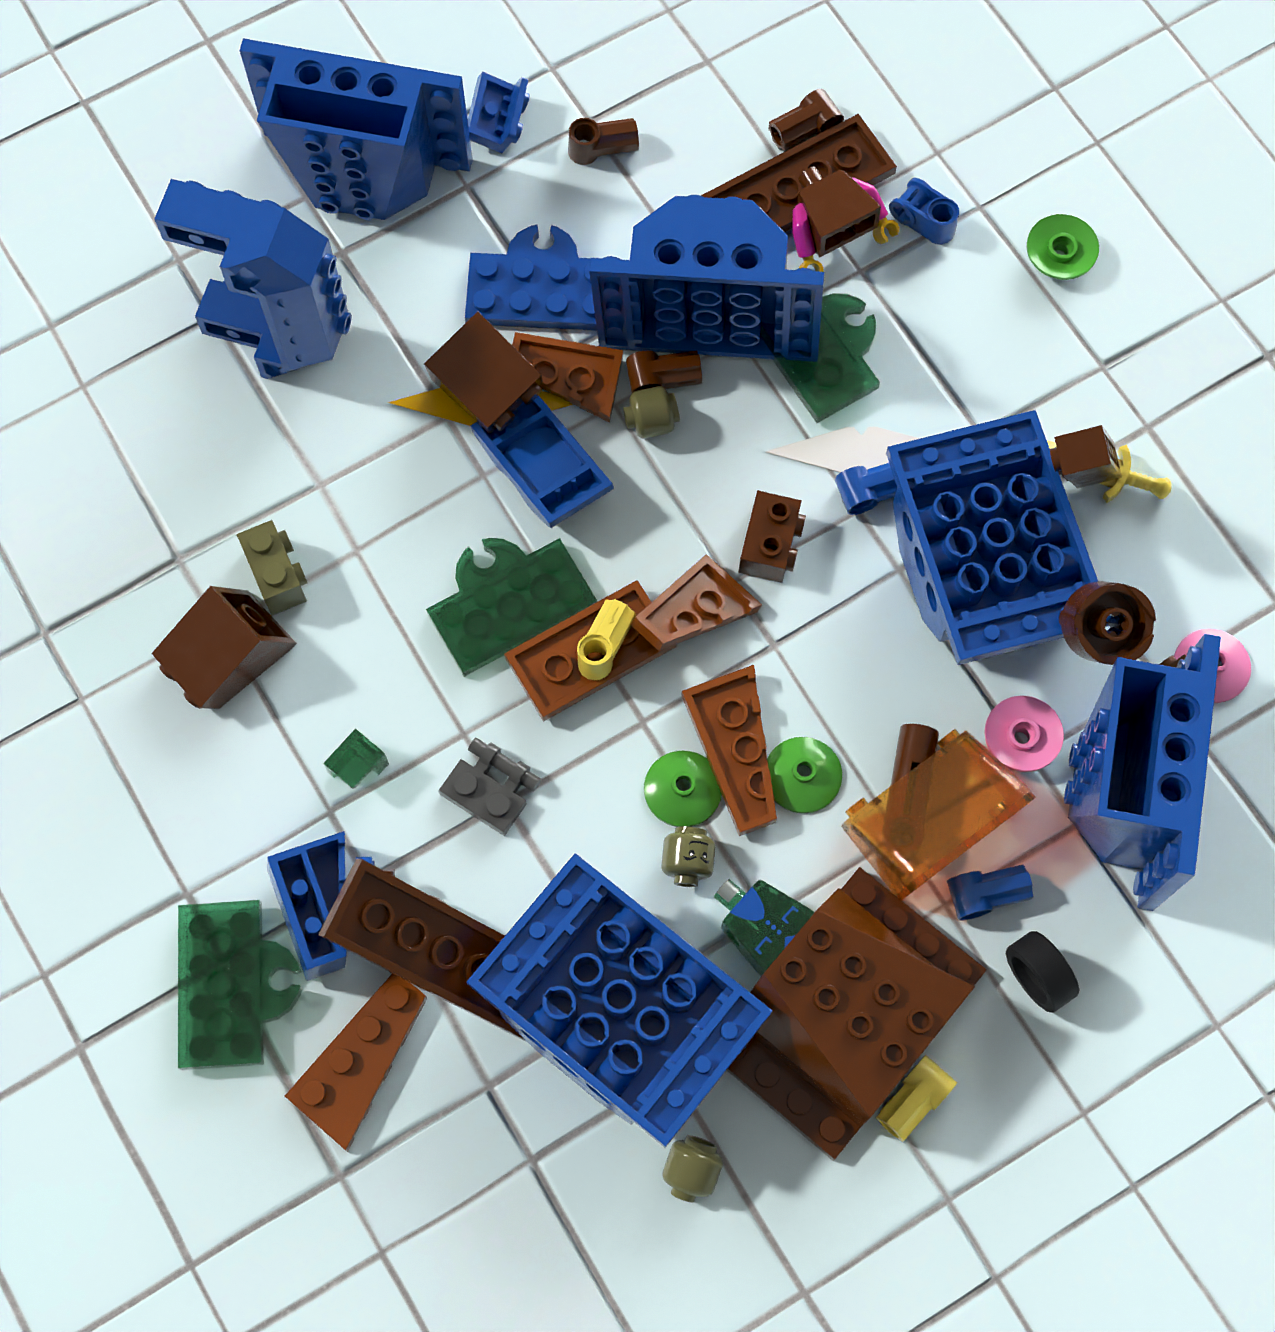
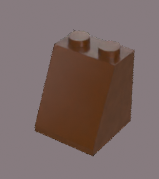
M478 311L424 363L431 380L489 434L496 428L499 431L504 430L514 420L516 415L513 412L523 402L529 405L542 392L540 387L543 383L542 375Z
M210 586L151 654L161 664L159 666L161 672L182 687L185 691L183 695L190 704L199 709H220L288 653L297 643L248 590Z

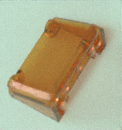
M954 729L937 743L941 748L869 803L865 798H862L845 811L849 818L841 827L891 892L900 900H904L1036 798L1022 780L967 730L959 734Z

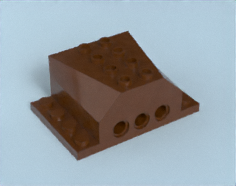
M859 867L841 889L838 888L815 911L750 991L752 995L773 1011L727 1071L834 1161L858 1130L872 1117L975 988L974 985L987 969Z

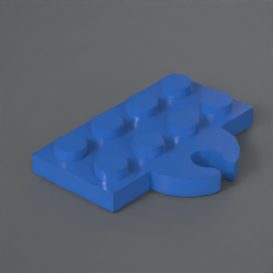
M538 224L531 225L518 232L510 241L506 254L470 253L465 323L478 311L492 326L597 331L589 273L591 258H578L577 246L571 236L553 225L550 228V239L553 245L548 249H538L534 246V243L539 238Z

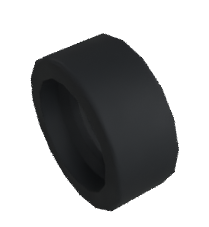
M1030 931L1007 947L1005 954L1014 976L1039 1007L1047 1012L1054 1013L1078 996L1080 989L1073 970L1060 951L1044 935L1037 931Z

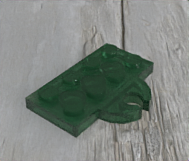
M832 293L822 297L818 362L785 359L781 353L774 352V342L764 327L761 326L760 337L774 355L773 362L816 423L879 389L880 381L863 359V356L869 352L875 339L876 319L874 314L867 316L865 322L860 326L848 324L845 318L851 314L860 315L866 306L863 300L849 294ZM797 350V352L803 356H811V353H807L802 350Z
M560 538L527 556L516 544L505 539H482L484 551L495 558L493 565L488 568H479L474 564V552L469 546L463 551L456 564L455 574L459 592L426 609L427 615L463 677L504 656V653L597 602L596 597Z
M260 900L178 905V1069L180 1070L264 1065L263 1023L283 1017L293 1009L301 996L303 989L301 985L292 984L287 989L281 991L275 990L271 986L272 976L277 971L284 969L289 970L293 974L302 973V969L289 949L277 942L262 940V903Z

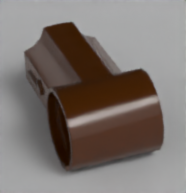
M816 89L806 95L798 107L769 121L768 129L778 149L781 148L785 151L813 135H818L843 122L844 116L824 89Z
M579 118L573 121L569 127L568 155L577 164L587 165L593 163L598 156L639 151L638 128L634 118L596 123L590 118Z
M697 350L660 356L654 351H639L631 354L626 359L632 393L658 386L670 389L702 384L701 361Z

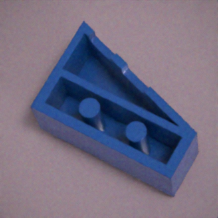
M345 831L267 857V872L306 981L343 969L346 965V949L318 936L345 882Z

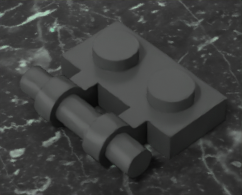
M474 738L469 745L468 751L479 757L476 765L473 767L460 759L438 791L441 796L505 836L527 805L526 800L515 793L521 785L534 792L539 786L541 778L531 773V767L521 761L516 763L503 755L501 748L492 742L487 745L480 739ZM492 766L509 776L504 785L487 776Z

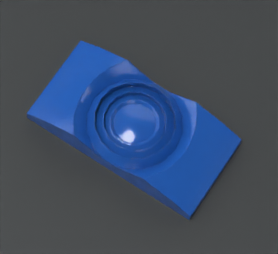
M540 396L529 405L523 402L513 412L516 415L514 420L502 431L496 428L489 434L477 422L470 425L472 432L495 466L509 478L528 507L549 528H553L614 489L613 483Z

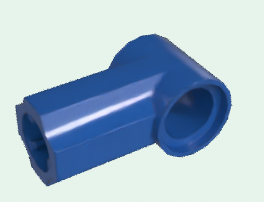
M889 463L866 469L864 466L851 467L835 477V483L849 515L865 513L876 507L880 501L895 497L897 491V484Z
M1024 864L982 874L981 871L968 872L947 880L955 911L960 921L981 917L991 913L995 908L1028 901L1034 897L1031 877Z

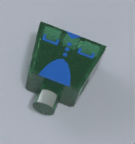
M728 879L714 895V898L730 911L722 921L721 929L760 976L764 974L815 913L810 908L763 880H758L745 893L733 881Z

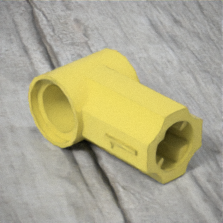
M606 599L589 632L579 641L577 646L578 668L587 679L601 680L611 672L613 659L623 643L632 621L636 617V612L631 610L627 604L616 599ZM592 652H598L604 655V658L599 661H591L586 656Z
M927 1055L920 1060L902 1081L904 1084L902 1088L887 1102L876 1117L891 1135L902 1142L931 1109L935 1110L957 1084L951 1076Z

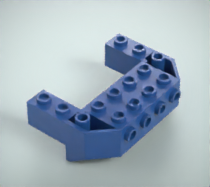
M171 179L154 218L162 239L223 255L219 267L224 281L209 280L195 315L202 334L257 348L254 360L260 376L266 379L333 360L342 334L346 335L350 329L352 315L347 309V296L343 294L341 287L342 277L338 275L336 268L337 259L332 253L329 238L273 201L262 200L260 202L245 198L231 190L221 192L206 188L196 181L189 180L183 182Z

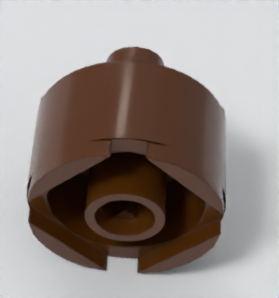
M1105 581L1088 583L1077 589L1069 597L1059 615V623L1064 639L1072 651L1086 660L1102 664L1114 665L1117 657L1137 660L1149 649L1154 638L1152 633L1156 616L1152 603L1139 589L1126 584ZM1111 616L1108 622H1106L1107 617ZM1107 623H1108V626L1110 627L1109 630H1106V629H1105V626H1106Z

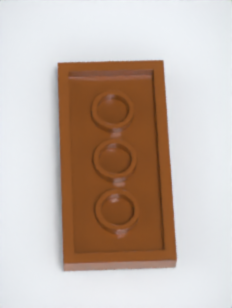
M638 580L504 653L507 663L543 722L677 647L676 644L658 651L631 626L613 659V666L607 677L601 680H590L579 671L578 643L589 632L606 599H616L627 604L631 610L636 612V616L651 603ZM592 652L586 658L591 661H599L604 658V655Z

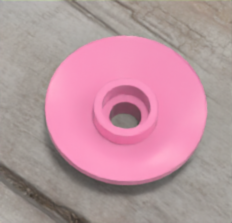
M1203 629L1189 634L1178 645L1174 654L1176 660L1184 654L1187 656L1189 647L1195 646L1204 634L1221 636L1219 659L1222 662V666H1218L1214 703L1226 702L1238 696L1247 686L1251 676V661L1244 646L1235 637L1221 630Z
M1014 696L997 704L990 712L984 730L985 741L993 757L1005 767L1019 772L1037 771L1048 766L1059 754L1064 739L1062 723L1056 712L1045 702L1030 696ZM1018 732L1024 733L1028 738V742L1019 743L1015 739V734Z

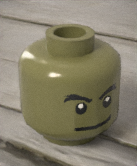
M676 827L675 833L665 837L661 869L667 876L674 878V885L697 887L698 880H705L713 874L715 842L712 838L706 836V830L696 827Z

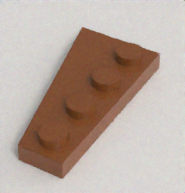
M754 665L683 690L681 696L738 835L742 836L776 823L777 816L770 770L768 768L765 735L763 734Z
M394 974L389 976L285 1095L290 1102L347 1152L355 1139L354 1136L362 1120L366 1118L372 1106L376 1093L382 1082L385 1081L400 1047L403 1046L427 1000L426 995L412 983Z

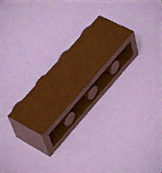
M1103 425L1054 437L1056 447L1050 449L1055 472L1058 471L1062 478L1070 481L1077 489L1122 478L1114 441Z

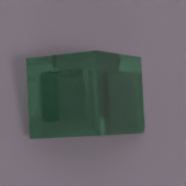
M355 728L323 764L333 778H340L350 788L354 789L372 770L379 775L388 766L389 762L385 753Z

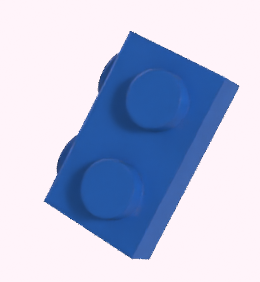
M482 71L477 78L468 116L470 141L499 153H503L511 143H517L523 129V124L519 122L520 116L525 111L530 98V94L526 93L527 78L521 77L513 85Z

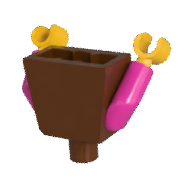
M810 167L799 176V182L803 189L798 193V202L793 209L792 233L798 257L803 258L804 262L799 268H807L808 265H812L815 271L823 272L822 264L814 260L813 255L815 253L820 258L872 230L874 240L879 244L888 242L884 228L888 229L891 237L898 235L900 230L899 224L894 220H887L888 212L877 189L873 185L856 178H851L842 170L823 177L816 167Z

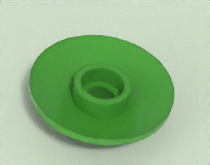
M1054 214L1044 217L1032 227L1027 238L1026 249L1030 261L1041 273L1055 279L1069 280L1086 274L1094 266L1099 255V241L1094 230L1085 221L1072 215ZM1057 250L1063 251V252L1065 253V255H1060V254L1056 253L1055 251H1057Z
M794 737L777 745L767 758L774 801L786 810L795 813L816 812L829 805L837 796L842 783V768L836 754L825 743L810 737ZM801 765H806L811 769V774L803 777L798 774L797 768Z
M674 751L663 755L652 764L644 782V796L651 812L662 822L675 827H692L703 823L713 815L721 801L722 794L708 759L692 751ZM686 779L690 782L691 787L686 791L679 790L676 786L677 781Z

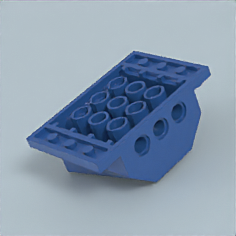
M243 38L239 52L258 112L257 122L315 208L332 214L338 212L353 214L365 220L373 218L386 220L428 195L435 166L442 167L448 171L462 170L470 172L473 157L462 76Z
M700 195L674 196L633 226L630 260H622L614 256L591 258L589 273L598 343L601 347L619 350H649L665 353L697 350L699 355L818 362L824 272L814 271L809 268L787 270L788 235L753 200H742L738 197H727L725 199L707 198Z
M1036 410L888 446L886 455L897 484L893 508L899 552L922 620L939 642L950 641L957 665L1064 638L1059 623L1060 612L1064 609L1069 597L1077 589L1088 583L1098 582L1059 472L1054 470L1050 448ZM1111 616L1107 617L1106 622H1108Z
M1204 634L1195 646L1189 647L1186 658L1179 660L1177 668L1117 657L1084 731L1079 736L1078 744L1073 743L1070 750L1069 766L1074 767L1073 781L1068 780L1064 793V804H1069L1068 818L1103 863L1142 870V872L1138 871L1136 873L1133 885V894L1139 896L1137 906L1139 909L1154 911L1195 876L1221 636Z
M576 853L568 860L467 981V984L500 1011L502 1018L537 1052L600 1104L629 1124H637L664 1148L675 1137L773 1011Z

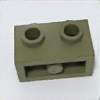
M270 520L236 534L271 616L307 602L301 586L308 582L300 563L292 565L287 553L294 551L285 530L277 532L273 520Z

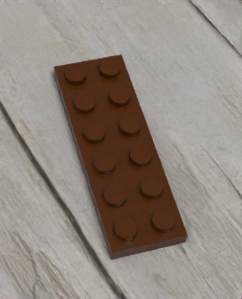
M858 113L700 196L724 199L727 197H738L742 200H753L786 232L792 229L793 209L798 202V193L803 189L799 182V176L806 169L816 167L823 177L842 170L851 178L875 185L894 175L897 166Z
M356 858L318 936L526 1041L502 1018L498 1009L467 984L468 979L505 935L365 860Z

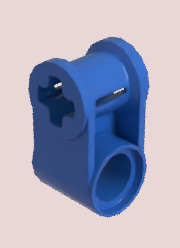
M912 178L907 184V190L889 204V211L898 222L910 227L930 242L945 244L953 239L959 217V207L952 199L933 189L924 180Z

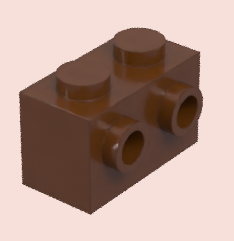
M757 490L738 573L783 583L785 570L793 572L798 549L791 548L794 536H802L806 515L799 514L802 500Z

